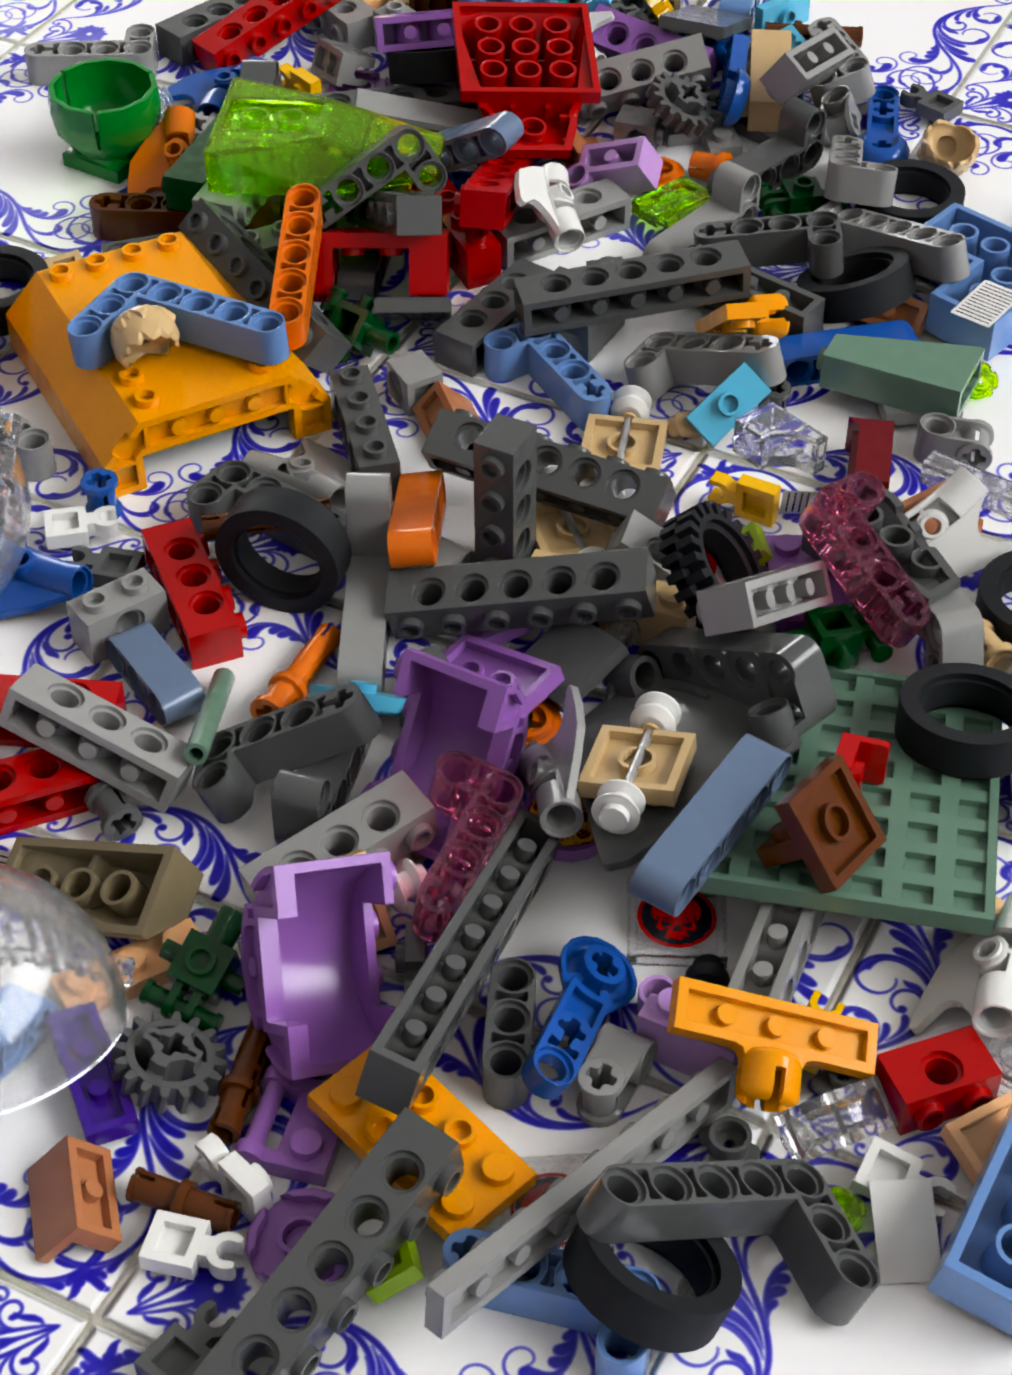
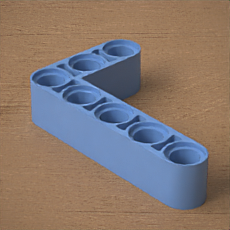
M129 272L118 277L67 325L74 363L77 367L86 370L100 368L115 356L110 342V329L113 321L126 310L144 304L158 305L176 315L175 323L180 332L179 340L267 366L280 364L287 360L290 355L285 317L281 313L140 272Z

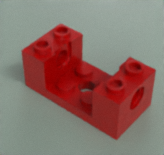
M326 228L322 230L313 301H327V297H329L332 291V285L337 286L339 248H342V255H364V252H367V248H379L380 255L399 256L402 255L404 249H409V295L442 297V295H447L449 292L450 229L442 228V235L396 236L371 228Z

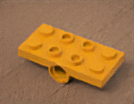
M371 1047L307 1095V1106L361 1158V1161L398 1116L355 1095ZM431 1074L410 1110L459 1142L464 1161V1173L457 1187L446 1197L440 1195L428 1211L430 1215L427 1224L446 1241L449 1235L460 1229L472 1228L482 1230L535 1185L537 1173ZM412 1175L401 1176L393 1183L392 1188L407 1190L416 1184L418 1178Z

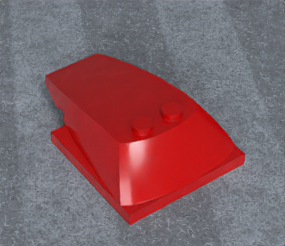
M452 2L451 16L460 102L476 103L481 118L502 111H510L520 118L524 126L522 138L501 158L569 159L582 103L600 104L601 98L588 4Z

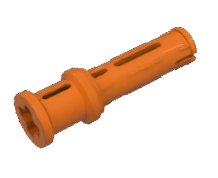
M328 623L320 624L314 635L301 649L289 667L284 671L275 673L271 677L265 694L257 696L250 704V713L253 718L306 699L307 686L336 648L339 647L341 632L336 626L331 625L326 634L323 635L328 628Z

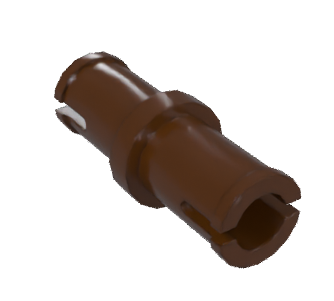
M140 1166L135 1169V1174H132L125 1195L126 1200L131 1203L136 1202L155 1210L159 1209L210 1220L212 1230L220 1233L232 1232L235 1229L242 1208V1203L239 1201H232L198 1189V1183L186 1178L182 1182H178L147 1171Z

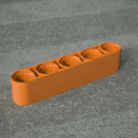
M307 183L294 185L286 193L269 303L270 310L277 311L285 317L289 350H296L302 347L308 338L323 229L320 191L314 185Z
M442 470L400 474L387 531V547L391 569L436 565L446 509V489Z

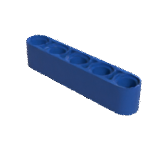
M904 320L787 335L779 339L787 374L786 380L792 387L819 383L821 371L816 369L818 354L822 347H828L836 333L920 341L911 325Z

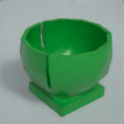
M117 58L86 60L62 69L61 73L57 72L48 84V104L58 136L71 146L62 153L64 165L116 184H120L127 179L131 159L144 140L151 135L154 128L160 123L161 98L152 70L136 61Z

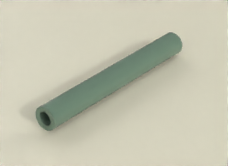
M227 668L217 669L211 678L184 750V757L190 764L201 765L208 758L235 681L233 672Z

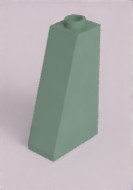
M836 333L828 347L821 348L817 357L816 369L821 371L819 387L923 416L935 412L960 417L980 381L985 348Z

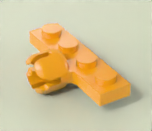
M780 293L754 294L745 303L725 304L695 321V332L726 334L748 332L751 335H771L781 339L788 335L790 322L786 321L785 318L769 319V315H774L777 311L784 310L785 307L789 306L788 301Z
M679 976L673 981L667 1033L725 1046L733 1050L738 1059L734 1095L740 1104L748 1108L754 1109V1100L757 1099L760 1100L761 1111L785 1112L790 1107H795L800 1100L802 1069L804 1066L865 1080L875 1075L878 1023L684 976Z

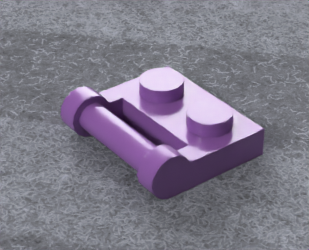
M270 1065L263 1077L262 1086L264 1091L245 1137L237 1140L234 1150L249 1164L253 1162L258 1163L268 1175L326 1187L342 1140L307 1106V1095L325 1081L314 1078L292 1081L284 1077L274 1065ZM283 1098L296 1100L297 1102L278 1150L266 1148L264 1145Z

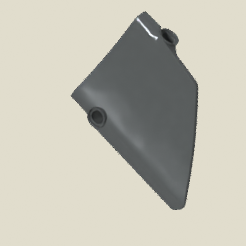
M670 627L642 644L638 648L637 655L629 654L604 678L607 688L602 703L585 715L586 730L580 766L581 772L602 725L630 727V716L635 709L636 701L641 695L651 691L666 693L677 701L681 709V719L676 726V732L696 733L697 750L675 807H654L646 804L643 813L640 815L638 826L630 833L614 834L602 829L594 821L591 813V807L595 799L581 797L604 869L606 871H614L628 868L643 859L745 734L749 733L792 754L802 745L800 736L836 710V695L820 647L813 639L802 634L737 631L705 637L704 629Z

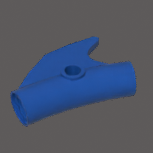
M252 55L246 58V59L261 60L260 58H258V57H256V56H252ZM242 61L234 66L211 69L186 76L160 93L161 105L178 100H188L195 105L196 112L203 111L204 116H209L212 113H217L218 115L224 107L235 109Z
M0 530V620L36 612L72 600L92 590L93 574L88 566L64 561L42 553L20 542L5 531Z

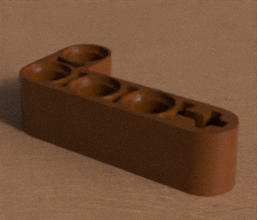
M107 192L96 194L89 200L93 234L97 239L103 241H119L169 232L175 233L181 231L178 226L189 213L168 209L165 194Z

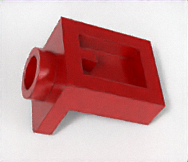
M843 732L835 755H842L859 789L862 782L876 785L884 783L890 743L885 740Z

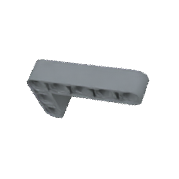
M346 472V525L352 556L346 575L337 662V687L350 684V680L377 684V691L384 692L390 626L384 616L388 572L389 570H394L390 566L387 547V531L393 509L391 473Z

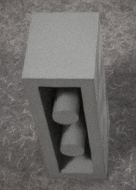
M832 26L785 52L759 80L766 87L769 96L782 106L791 97H798L828 79L855 51L839 31Z

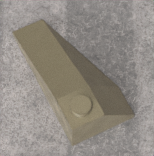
M17 836L0 879L9 886L105 937L148 940L189 917L204 874L176 846Z

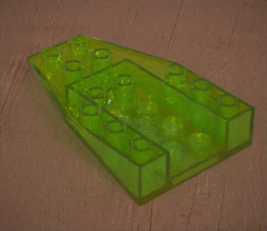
M234 76L203 152L208 192H222L227 195L253 193L261 196H272L274 194L286 195L287 191L297 184L307 183L317 186L399 125H409L418 130L440 159L444 145V135L333 98ZM405 134L401 136L398 141L399 152L409 153L414 149L416 144L414 135ZM380 156L372 158L367 165L368 174L372 176L381 174L385 169V160ZM434 165L425 166L419 174L420 181H434L437 172ZM403 171L382 188L413 183L405 171ZM350 179L341 181L337 186V194L355 191V183Z

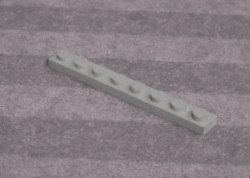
M720 1057L704 1070L694 1072L685 1085L671 1096L666 1095L656 1103L653 1110L636 1123L630 1122L627 1124L619 1136L604 1148L592 1151L586 1157L583 1164L565 1178L556 1179L549 1186L546 1193L528 1207H521L516 1210L508 1222L489 1237H482L476 1241L470 1251L451 1267L442 1268L436 1272L427 1284L425 1291L424 1327L442 1340L567 1240L578 1223L576 1218L577 1208L607 1166L613 1164L662 1163L695 1137L703 1127L710 1125L731 1108L737 1066Z

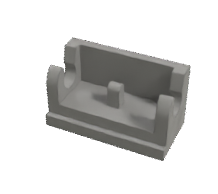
M318 37L311 71L335 86L342 87V84L361 87L366 85L367 81L362 78H355V70L358 67L365 69L374 68L376 59L352 44Z

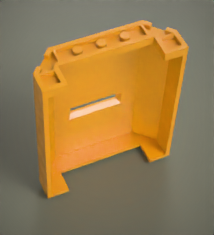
M181 231L164 233L154 239L139 243H128L122 248L104 253H93L83 259L69 263L54 264L50 268L37 271L5 314L11 346L90 470L103 468L105 470H112L117 474L116 498L147 488L143 456L284 411H288L290 432L296 440L332 429L330 396L292 350H289L290 355L284 362L267 366L179 340L180 346H170V351L167 355L144 354L132 365H129L128 368L120 364L115 356L107 364L97 369L86 370L75 365L67 333L68 323L114 280L129 272L145 273L246 302Z

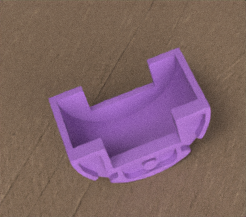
M405 648L394 667L396 683L392 694L399 697L409 696L403 707L405 722L402 733L396 739L391 751V760L394 762L389 777L403 769L435 807L440 835L433 838L425 848L413 852L450 868L457 869L465 864L484 843L485 836L479 833L484 826L490 824L491 819L494 821L499 819L509 798L520 768L526 743L528 714L519 710V705H523L526 699L523 693L513 686L420 650ZM389 777L368 783V785L363 789L361 794L378 785L379 783L383 782L384 780L388 779Z
M390 851L267 866L257 873L250 885L252 891H257L254 903L244 904L242 916L241 960L245 992L255 1030L263 1029V1032H267L272 1044L266 1046L265 1053L274 1067L289 1080L294 1081L337 1073L373 1045L396 1006L381 1004L380 989L383 986V971L377 960L375 943L379 933V922L375 911L372 909V903L394 904L393 890L397 884V872L394 863L391 861Z

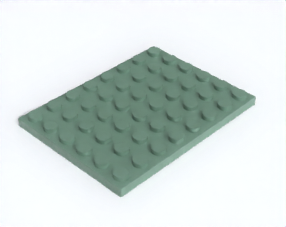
M826 665L836 695V710L800 736L802 745L797 751L792 753V763L782 785L698 892L707 895L749 899L760 903L769 902L848 914L860 918L895 921L912 926L948 929L965 934L974 933L992 936L995 922L1000 777L966 779L945 775L921 765L904 752L897 742L894 728L900 690L904 681L909 676L852 668L842 670L838 666ZM947 707L927 713L937 722L960 731L971 733L1002 731V721L975 709ZM847 732L888 741L890 743V751L884 783L876 785L862 782L860 788L887 840L837 891L824 894L820 893L803 859L765 868L756 850L771 837L769 830L775 824L782 821L774 805L825 758L835 755L842 733Z

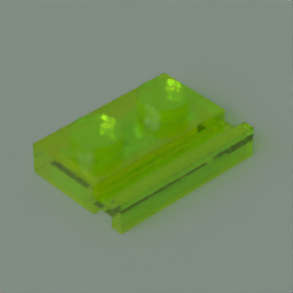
M683 175L657 188V191H651L632 200V213L655 228L662 226L666 230L710 201L711 196L708 195V189Z

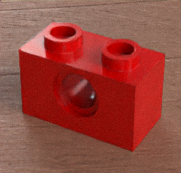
M970 1025L877 1054L875 1075L871 1087L901 1136L916 1130H932L944 1121L963 1116L996 1099L1003 1073L973 1026Z

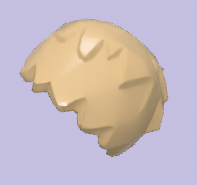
M938 119L933 125L928 126L924 130L923 139L920 141V148L917 151V158L943 166L957 176H960L967 172L976 161L980 147L979 137L967 126L954 125L946 120Z
M149 304L137 305L121 313L113 321L110 329V342L117 361L128 368L129 365H132L144 354L167 355L170 351V346L179 347L180 332L175 323L176 315L164 307Z

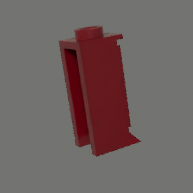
M849 417L845 449L849 452L846 487L865 476H869L887 490L889 489L895 421Z

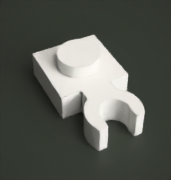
M85 505L43 510L48 550L90 545L89 537L98 536L103 539L119 536L115 506H102L94 512L86 513Z
M212 1132L194 1145L195 1149L203 1156L197 1161L200 1169L208 1177L215 1179L221 1185L222 1194L227 1199L242 1203L241 1213L251 1223L258 1212L264 1207L268 1210L273 1207L271 1197L273 1183L262 1166L256 1162L249 1164L235 1150L230 1153L222 1140Z
M874 1135L849 1188L871 1199L870 1180L926 1178L919 1174L925 1160ZM941 1176L929 1177L932 1180L933 1194L949 1200L956 1189L954 1183ZM935 1206L937 1224H939L946 1211L941 1207Z
M157 1209L138 1255L140 1269L194 1281L198 1268L203 1267L208 1268L211 1275L216 1279L233 1281L237 1275L235 1262L223 1260L220 1257L226 1253L244 1255L245 1239L242 1235L230 1231L211 1236L210 1220Z

